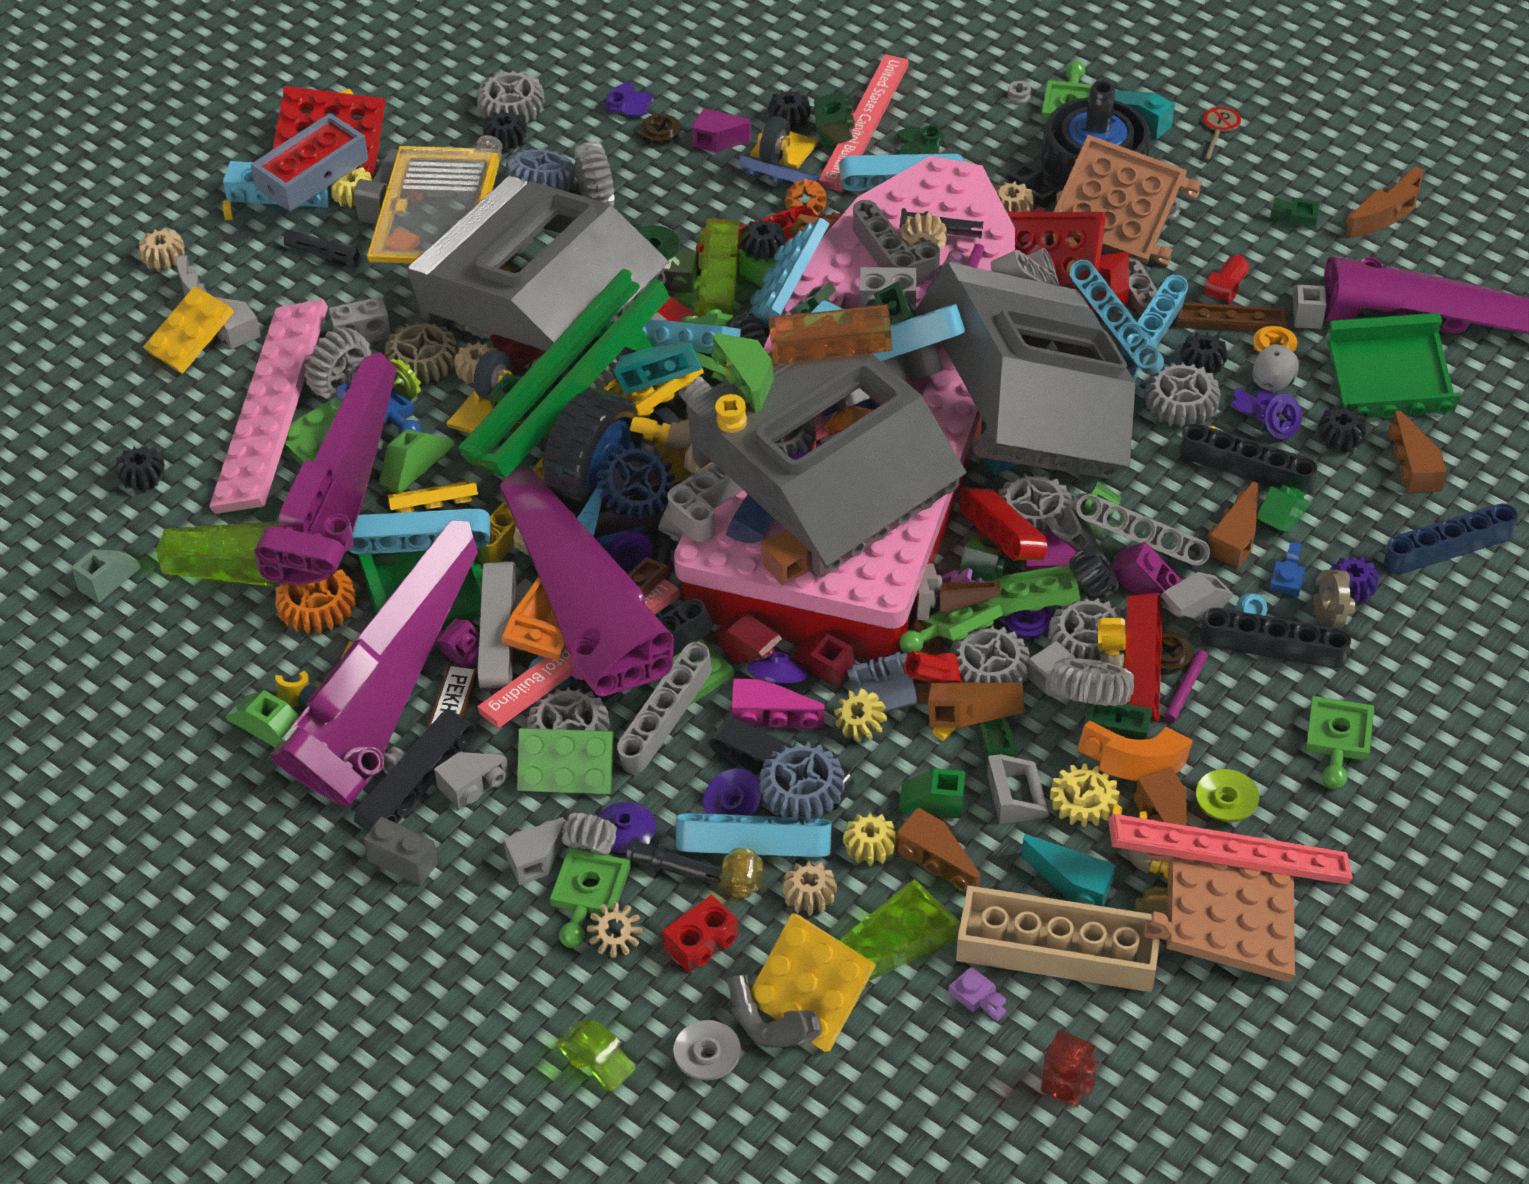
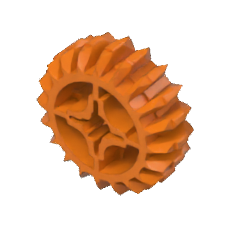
M341 569L337 570L331 577L316 583L300 585L280 583V586L276 587L275 605L281 621H284L288 628L294 627L297 633L305 629L308 635L312 631L317 630L321 635L323 629L328 628L332 631L333 625L342 626L343 619L350 618L351 610H354L356 594L351 579Z

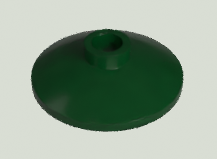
M658 225L644 226L637 229L667 260L672 259L677 254L680 245L679 238L671 229Z

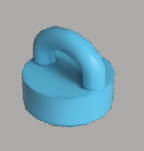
M1247 593L1239 598L1233 610L1266 616L1267 603L1261 595Z

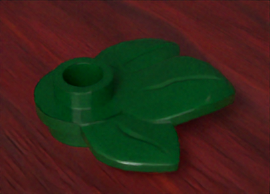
M927 125L922 129L908 127L896 132V135L905 142L899 151V155L938 154L939 146L944 141L941 129L935 125Z

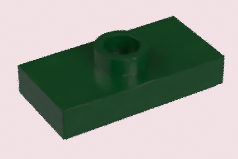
M1007 717L976 724L987 764L988 756L1001 754L1018 758V751Z

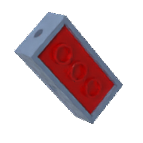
M329 113L251 164L255 188L290 212L369 160L365 136Z

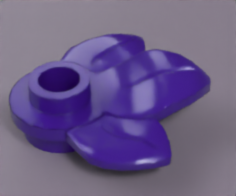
M628 82L618 85L614 91L609 92L604 104L605 108L610 112L639 117L649 112L647 106L652 102L653 94L635 92L633 84Z
M1236 388L1234 392L1235 401H1232L1231 405L1239 412L1256 416L1261 421L1265 418V411L1262 408L1268 406V399L1275 397V395L1271 391L1261 389L1256 396H1253Z

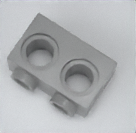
M860 267L859 311H878L873 294L899 281L912 301L914 309H916V268Z
M382 297L329 308L332 329L336 327L341 329L343 326L362 334L368 343L389 339V335H391L388 314Z

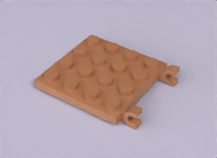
M1087 135L1054 212H1103L1106 214L1102 248L1115 253L1127 251L1129 256L1135 257L1145 264H1148L1149 259L1153 258L1158 264L1168 267L1173 249L1156 245L1178 192L1182 191L1187 197L1196 200L1202 182L1186 178L1187 170ZM1077 233L1072 236L1074 238L1081 240L1080 233Z
M1146 852L1147 859L1162 860L1169 863L1167 916L1154 911L1151 916V923L1146 922L1144 925L1145 937L1167 940V949L1288 983L1291 982L1295 976L1294 876Z

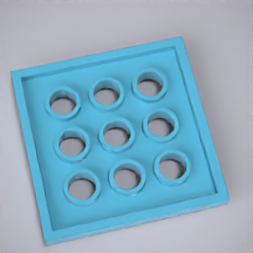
M819 218L813 224L808 223L803 231H798L794 239L790 238L785 246L781 245L773 258L776 260L773 268L769 267L761 280L764 282L761 290L757 289L749 302L752 304L749 312L744 314L753 313L759 319L763 328L781 315L830 223L822 218Z

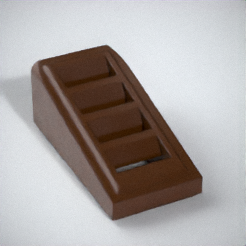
M1001 582L942 583L940 587L941 614L1000 596Z

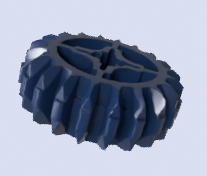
M629 442L627 451L622 445L617 447V453L609 451L607 455L609 460L603 459L600 464L603 469L597 472V477L602 479L597 482V488L603 490L600 493V498H610L606 507L610 509L616 505L617 510L615 514L620 516L622 510L627 512L626 518L628 520L632 518L633 513H637V518L643 520L644 511L650 517L655 515V509L663 511L665 507L663 502H668V492L675 486L670 483L674 481L675 474L668 472L671 470L672 464H662L666 455L662 453L659 456H655L657 449L655 446L650 449V452L646 451V444L644 442L640 444L639 449H635V444ZM636 461L644 463L645 465H643L642 467H635L631 465L629 462ZM616 469L621 472L620 477L624 480V484H622L619 491H617L613 483V472ZM653 471L659 480V490L656 494L651 490L652 485L648 481ZM642 477L641 483L636 482L630 485L631 479L636 480ZM638 495L643 501H633L627 499V497Z

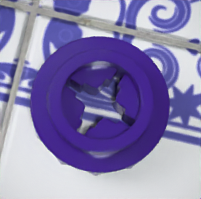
M1277 394L1275 397L1268 399V406L1262 408L1265 411V418L1261 421L1266 423L1265 431L1271 433L1273 438L1286 439L1291 437L1298 430L1302 419L1301 407L1298 401L1289 394ZM1281 412L1287 420L1280 421L1276 413Z
M628 529L626 533H616V538L612 542H608L607 552L629 574L644 558L648 557L651 559L653 549L648 537L640 531L632 532ZM625 545L633 548L635 558L632 559L631 556L625 553Z
M1047 607L1038 611H1017L1011 615L1004 616L1006 630L1015 631L1016 636H1024L1026 641L1031 636L1039 639L1042 633H1048L1052 615ZM1023 616L1029 621L1033 620V625L1023 622Z

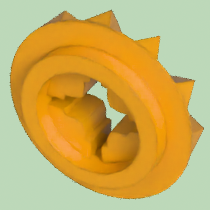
M1280 326L1261 328L1255 333L1253 338L1254 350L1259 351V353L1264 348L1270 346V343H1280V345L1288 347L1293 352L1297 350L1298 342L1296 336L1290 330Z

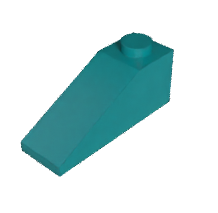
M1115 92L1116 101L1132 107L1142 115L1149 126L1152 138L1157 140L1172 128L1175 103L1154 92Z
M690 342L645 348L621 356L613 371L624 394L627 395L702 369V366Z
M1028 834L1024 835L1021 857L1067 900L1104 906L1114 884L1115 864Z

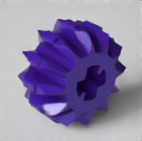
M1350 555L1348 560L1340 557L1336 564H1332V567L1329 569L1347 571L1349 573L1350 598L1354 599L1355 605L1359 600L1367 603L1370 596H1374V593L1377 591L1378 571L1374 570L1373 563H1365L1364 557L1359 560L1354 559L1352 555Z

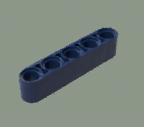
M1496 504L1390 538L1387 544L1383 563L1384 568L1392 574H1404L1506 542L1513 535L1518 512L1509 504Z

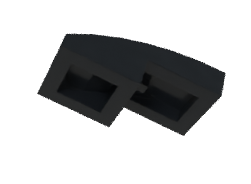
M1023 163L1006 174L1011 184L1015 181L1017 185L1025 184L1026 189L1032 190L1034 203L1043 208L1056 201L1057 193L1062 191L1061 187L1044 180L1043 170L1027 163Z

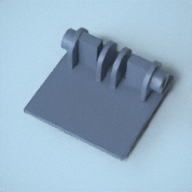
M896 652L895 655L884 657L885 661L882 657H879L878 663L871 659L870 665L867 662L852 665V668L847 671L850 681H853L855 695H858L861 688L865 689L868 695L872 692L877 694L879 697L878 701H882L886 707L882 713L917 704L914 680L909 675H905L903 670L907 654ZM860 713L858 716H859V718H861V717H863L864 715H862V713Z

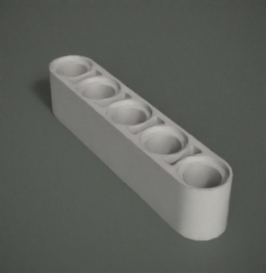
M1081 493L1072 500V510L1079 519L1137 543L1146 541L1152 549L1191 565H1202L1209 558V546L1201 539L1095 495ZM1085 499H1090L1093 503V510L1091 513L1084 515L1080 510V505ZM1112 510L1118 511L1120 515L1119 522L1115 526H1110L1107 522V516ZM1143 521L1146 524V532L1143 536L1137 537L1134 533V527L1138 522ZM1169 532L1173 536V543L1170 547L1163 548L1161 537ZM1192 544H1197L1200 549L1199 555L1195 559H1190L1188 556V548Z
M514 562L483 564L478 681L480 688H500L512 682L514 647L502 644V636L511 614L515 610L516 567Z
M692 642L684 647L673 663L671 671L663 677L617 744L621 766L627 773L636 774L642 772L648 766L710 676L712 665L709 649L705 644ZM670 706L666 709H661V707ZM648 729H654L651 732H644ZM634 752L637 753L636 755H633V756H629V755H628V754L634 753Z

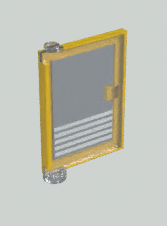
M482 136L477 140L475 148L400 146L367 255L368 261L412 264L492 192L502 156V143L493 136Z

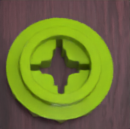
M391 359L390 362L397 367L393 387L406 399H414L421 392L419 386L421 382L416 378V372H413L410 369V365H405L401 359Z

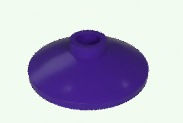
M773 652L770 657L762 660L760 658L752 660L748 663L747 667L751 675L762 680L777 683L800 682L805 680L808 674L804 666L789 660L788 655L782 652Z
M730 769L720 773L710 782L705 791L703 799L705 813L754 816L759 810L763 798L762 792H760V781L754 774L745 769ZM737 799H740V801L736 805H734V802Z
M633 802L615 803L602 810L597 816L610 821L617 828L615 843L610 851L612 854L626 855L629 844L634 836L647 844H651L655 838V818L646 807Z

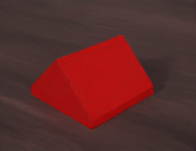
M1126 251L1101 255L1099 274L1122 304H1127L1129 302V253ZM1098 292L1095 301L1103 300L1107 292Z

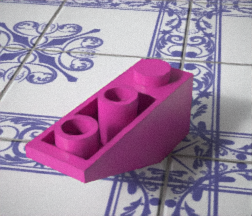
M733 679V718L753 727L824 728V704L766 680Z

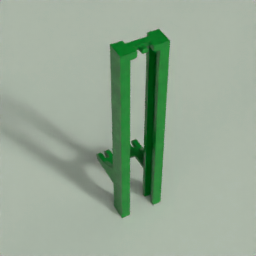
M622 268L460 444L458 449L466 462L476 467L481 465L493 470L496 475L506 479L553 427L567 403L574 396L586 390L625 347L629 348L632 353L645 348H651L652 346L643 327L670 298L663 282L653 279L620 317L611 324L610 320L640 288L639 283L632 281L631 271ZM595 337H599L600 339L495 454L490 453Z

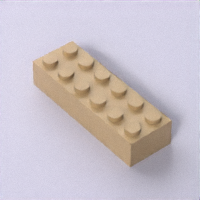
M967 886L957 939L956 961L1152 992L1160 938L1154 939L1144 936V925L1146 922L1151 923L1152 914Z

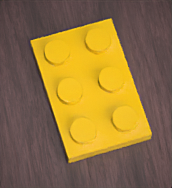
M194 286L143 348L152 356L183 374L232 316L234 311L229 305Z

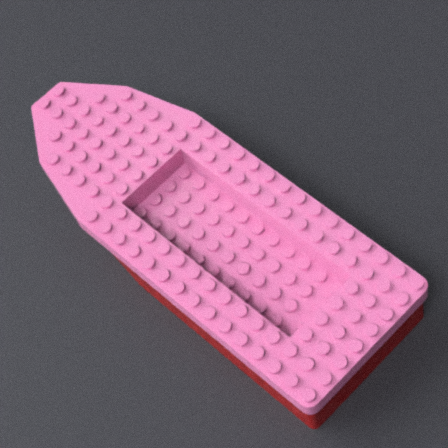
M929 156L857 197L820 240L781 315L776 318L764 346L767 354L774 350L803 321L804 316L801 312L792 316L790 310L797 306L813 288L829 281L836 289L828 298L830 303L849 311L851 314L849 325L844 332L850 335L874 320L881 318L879 311H859L860 267H879L853 231V206L860 200H870L876 203L899 235L902 208L915 213L917 211L919 213L929 211L932 213V216L984 221L983 229L971 228V230L982 231L981 239L946 234L947 241L945 247H941L939 274L947 262L966 265L975 244L984 246V252L977 268L992 271V260L1015 251V227L983 166ZM937 277L916 284V308ZM940 341L935 343L944 370L927 377L912 379L907 383L923 396L967 472L974 453L973 447L981 434L982 416ZM856 404L827 416H822L820 413L813 417L816 440L840 430L843 431L851 426L850 409ZM966 474L959 478V486L952 493L946 494L934 502L930 508L922 510L906 524L900 525L889 532L884 539L876 541L864 549L860 555L854 556L843 563L836 571L830 572L820 579L813 572V567H811L807 573L784 585H781L762 564L761 543L770 536L777 535L786 530L777 520L774 519L764 537L756 543H743L725 535L733 516L747 496V493L743 490L713 509L715 534L710 540L697 542L683 532L674 553L675 574L682 583V600L685 602L689 599H700L704 603L713 624L720 626L733 616L748 613L778 633L782 640L802 644L807 636L828 633L852 646L854 656L873 659L874 661H878V658L882 657L885 661L884 657L895 655L896 652L902 654L903 651L899 645L900 637L903 633L911 630L915 619L917 591L927 564L935 563Z

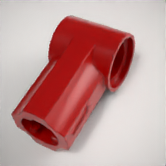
M1237 254L1229 257L1218 273L1212 272L1205 285L1204 294L1231 304L1236 297L1240 283L1249 272L1250 264L1246 262L1245 257Z
M914 650L907 654L903 670L904 674L909 675L910 678L929 683H962L957 655L943 653L934 656Z

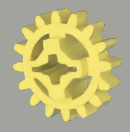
M1083 763L1082 769L1077 770L1074 765H1070V773L1061 770L1059 778L1053 779L1050 792V800H1053L1052 809H1060V819L1067 816L1070 817L1071 825L1078 820L1081 821L1082 827L1087 826V821H1092L1095 826H1098L1100 818L1106 821L1109 820L1110 812H1113L1114 805L1118 803L1119 791L1116 790V780L1109 781L1110 774L1103 773L1101 775L1098 770L1099 766H1095L1093 770H1088L1087 764Z

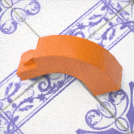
M1088 721L1083 727L1077 751L1099 761L1098 770L1119 778L1138 781V778L1171 767L1175 773L1179 772L1186 765L1193 740L1168 727H1165L1157 736L1151 739H1129L1092 721Z

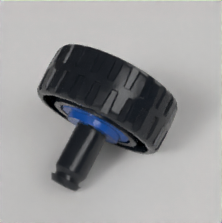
M1095 82L1090 87L1089 97L1064 103L1056 108L1046 121L1042 141L1043 166L1050 177L1063 187L1066 185L1087 135L1149 156L1151 134L1147 122L1135 109L1115 100L1114 95L1116 91L1110 82Z
M599 388L586 389L567 403L553 427L539 441V443L546 445L543 460L545 484L560 500L584 509L597 488V482L601 480L597 477V472L603 469L600 465L603 459L609 460L607 457L608 452L613 451L617 453L619 445L624 446L627 451L629 442L635 444V449L639 448L641 443H645L643 434L630 431L632 419L638 416L636 403ZM528 413V414L525 416L523 422L527 419V417H528L531 413ZM602 499L601 506L606 505L609 499Z

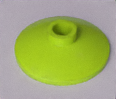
M1219 769L1207 773L1200 779L1196 788V800L1199 807L1208 816L1219 821L1237 822L1248 818L1255 812L1259 803V791L1256 784L1247 775L1231 769Z

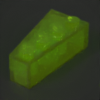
M707 218L706 228H701L700 244L704 245V251L699 252L698 268H701L702 271L701 276H697L699 300L695 301V313L703 317L706 311L721 310L723 314L734 315L739 220Z
M279 521L164 529L156 548L161 572L163 574L274 587L276 582L268 581L260 575L254 549L264 529L269 526L280 528Z
M913 879L839 939V941L877 964L867 981L869 982L954 942L957 937L960 921L917 880Z

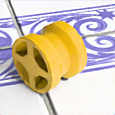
M728 394L717 400L715 404L717 425L722 431L735 433L741 431L746 426V404L743 398L735 394Z

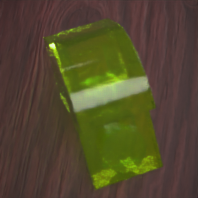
M591 1019L577 1021L555 1043L575 1068L588 1067L608 1092L615 1091L636 1069L618 1047L621 1041L605 1026Z

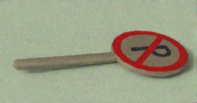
M1216 107L1207 110L1203 115L1204 124L1208 128L1215 130L1205 160L1208 161L1210 159L1220 132L1233 131L1240 126L1241 117L1236 111L1225 107Z

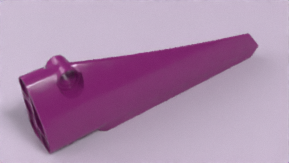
M1330 255L1326 261L1324 270L1326 295L1324 321L1326 322L1356 319L1362 308H1370L1389 312V317L1440 313L1442 324L1439 331L1447 333H1461L1468 328L1470 323L1529 334V298L1435 275L1385 266L1373 257H1365L1359 261Z
M381 352L363 358L315 460L304 461L280 511V528L274 526L266 527L254 549L258 571L268 581L300 585L325 580L336 573L344 553L350 550L354 544L353 533L376 456L397 367L388 361Z
M516 467L500 484V489L520 531L571 657L572 676L585 680L590 688L601 697L666 676L673 666L674 638L669 630L645 605L644 596L640 588L533 469Z
M450 521L312 694L306 703L308 707L270 753L271 759L284 771L316 793L339 805L349 807L373 775L380 772L384 766L383 754L450 608L478 553L469 522ZM362 756H365L369 759V770L365 769L362 766Z

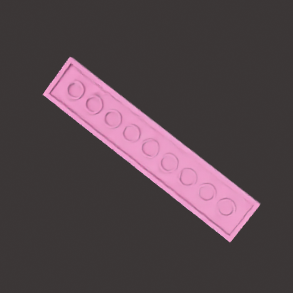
M324 299L289 306L285 305L275 309L209 506L214 514L265 506L306 378L304 376L307 371L305 364L310 360L308 355L312 354L313 346H316L328 309Z

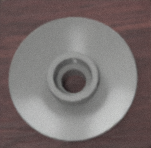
M703 1020L688 1025L679 1033L675 1040L673 1051L676 1064L686 1075L699 1080H714L727 1075L735 1068L740 1058L741 1046L738 1036L729 1026L718 1021ZM704 1054L713 1055L709 1058L702 1057Z

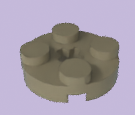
M1323 570L1318 575L1315 585H1320L1319 594H1313V609L1319 625L1340 629L1346 623L1347 617L1353 616L1355 601L1353 598H1350V576L1347 571Z

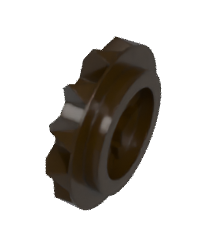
M668 114L651 115L645 118L640 125V133L643 135V139L650 140L651 144L660 142L662 145L665 141L672 143L673 138H678L681 131L678 119Z
M1162 632L1161 669H1168L1170 673L1174 669L1182 671L1186 664L1191 663L1193 656L1191 643L1187 638L1178 633ZM1163 650H1166L1168 653L1174 652L1173 657L1169 654L1163 655Z

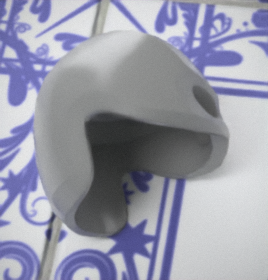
M1279 344L1264 348L1257 355L1252 372L1254 381L1259 387L1267 391L1276 392L1284 389L1292 379L1294 382L1297 378L1299 370L1297 356L1291 349Z

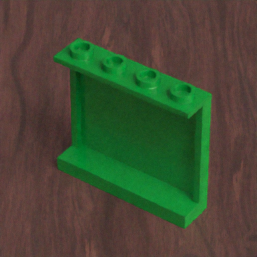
M1440 313L1330 321L1326 340L1342 409L1347 406L1349 411L1358 410V415L1365 417V419L1372 417L1391 418L1395 416V411H1402L1405 415L1419 416L1426 413L1446 414L1455 411L1461 395L1460 392H1453L1439 335V329L1442 324Z
M426 551L356 554L376 614ZM473 561L441 628L449 626L454 619L469 621L481 617V581L483 571L480 564L475 565Z

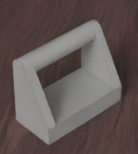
M1001 754L988 756L987 777L999 824L1048 817L1049 811L1036 763ZM1026 775L1034 804L1013 800L1006 777Z

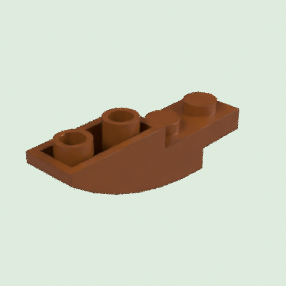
M1414 166L1407 174L1404 173L1394 187H1389L1386 192L1377 189L1371 196H1366L1361 206L1349 213L1346 219V224L1348 225L1346 236L1354 238L1374 233L1398 222L1416 207L1424 170Z

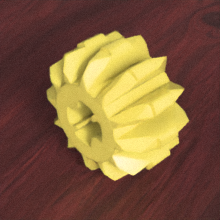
M364 167L354 169L331 184L330 190L334 202H339L341 207L349 205L352 208L356 205L354 198L356 184L359 179L372 181L373 178L370 172H365Z
M861 688L856 696L853 691H849V699L847 701L839 699L842 708L834 710L835 716L839 718L835 724L839 730H843L842 734L848 739L853 736L856 742H861L865 735L868 740H872V732L874 730L882 732V727L879 723L887 721V716L882 713L886 707L882 701H878L879 697L873 692L868 695L866 690ZM860 713H862V715H864V716L861 717V718H859V716H857V715H859Z
M869 811L865 818L857 814L855 822L848 821L845 834L843 835V844H845L848 857L855 856L857 864L865 860L871 867L875 860L883 864L886 856L892 857L897 834L894 831L892 821H885L883 814L875 818Z

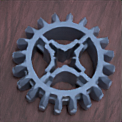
M529 148L526 151L519 150V152H514L508 157L505 175L506 178L510 175L516 179L527 180V182L532 181L568 192L569 189H572L574 183L575 165L572 164V160L566 158L565 155H559L558 152H550L548 149L540 150L538 148V150H532Z
M795 741L793 748L789 749L783 745L781 753L773 751L771 759H765L764 769H761L760 772L761 782L759 786L765 804H770V809H772L773 813L780 811L783 819L788 815H793L795 822L799 816H805V819L809 822L811 815L814 814L821 819L823 810L831 812L833 804H839L841 794L844 791V771H842L839 760L837 758L833 759L831 750L823 752L821 744L811 748L809 741L805 747H799ZM815 772L820 773L826 781L820 779V775H817ZM778 782L784 784V787L789 789L788 792L782 789Z

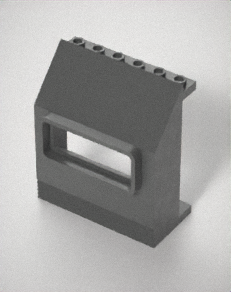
M509 175L407 268L424 323L428 321L430 325L438 322L439 326L442 327L449 320H453L547 351L622 268L631 271L632 281L639 283L640 288L610 320L611 324L620 317L653 279L660 280L663 284L666 282L663 268L669 261L611 204L532 181L527 182V180L516 179ZM542 228L560 233L520 272L511 273L499 269L513 255H520L534 241L533 236ZM595 337L561 375L566 376L600 338Z
M947 262L915 309L917 316L949 305H957L966 332L941 342L987 425V429L973 447L976 456L1110 479L1120 465L1130 467L1135 381L1127 370V364L1112 338L1102 328L1092 309H1089V305L1084 301L1085 298L1082 297L1083 294H1080V290ZM1052 340L1059 352L1046 349Z
M828 316L768 353L772 359L774 381L761 411L755 413L749 403H746L747 424L741 431L726 433L717 425V414L715 411L717 400L728 394L740 396L737 386L735 384L731 385L727 379L687 404L694 463L702 469L713 462L749 494L752 499L811 552L813 572L820 579L828 573L836 571L852 557L860 555L864 549L876 541L884 539L889 532L900 525L906 524L922 510L930 508L934 502L946 494L952 493L959 486V478L967 473L923 396L851 335L844 332L836 323H833L832 319L830 320ZM858 388L880 405V407L798 460L791 459L775 444L776 441Z

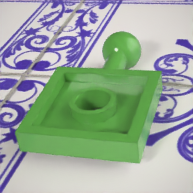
M1075 60L1067 64L1065 73L1069 78L1068 82L1047 81L1041 116L1042 121H1047L1051 113L1065 102L1089 97L1092 85L1078 83L1085 74L1083 63Z
M986 600L948 613L941 614V611L930 615L929 620H921L926 629L919 633L912 630L903 633L899 641L900 648L906 654L913 650L920 652L925 642L937 636H942L952 641L962 640L969 635L968 632L976 628L988 627L994 623V619L1002 616L1000 604Z
M1317 696L1312 697L1305 751L1331 755L1330 765L1322 773L1323 783L1328 788L1339 789L1347 781V772L1342 767L1343 757L1368 761L1374 705ZM1343 725L1347 728V731L1339 732L1332 726Z
M568 848L550 898L551 906L574 911L570 922L563 925L559 932V939L565 947L576 948L583 943L585 932L582 925L586 914L595 913L603 917L604 915L600 910L602 904L607 907L609 913L613 912L612 905L613 902H619L631 867L630 860ZM587 879L599 881L594 887H586L582 884Z

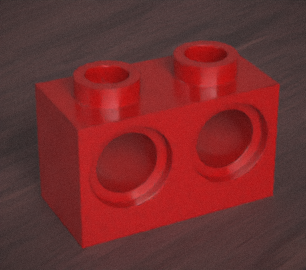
M711 894L662 930L663 948L690 973L696 967H702L708 963L711 957L719 950L728 948L734 943L738 937L737 918Z

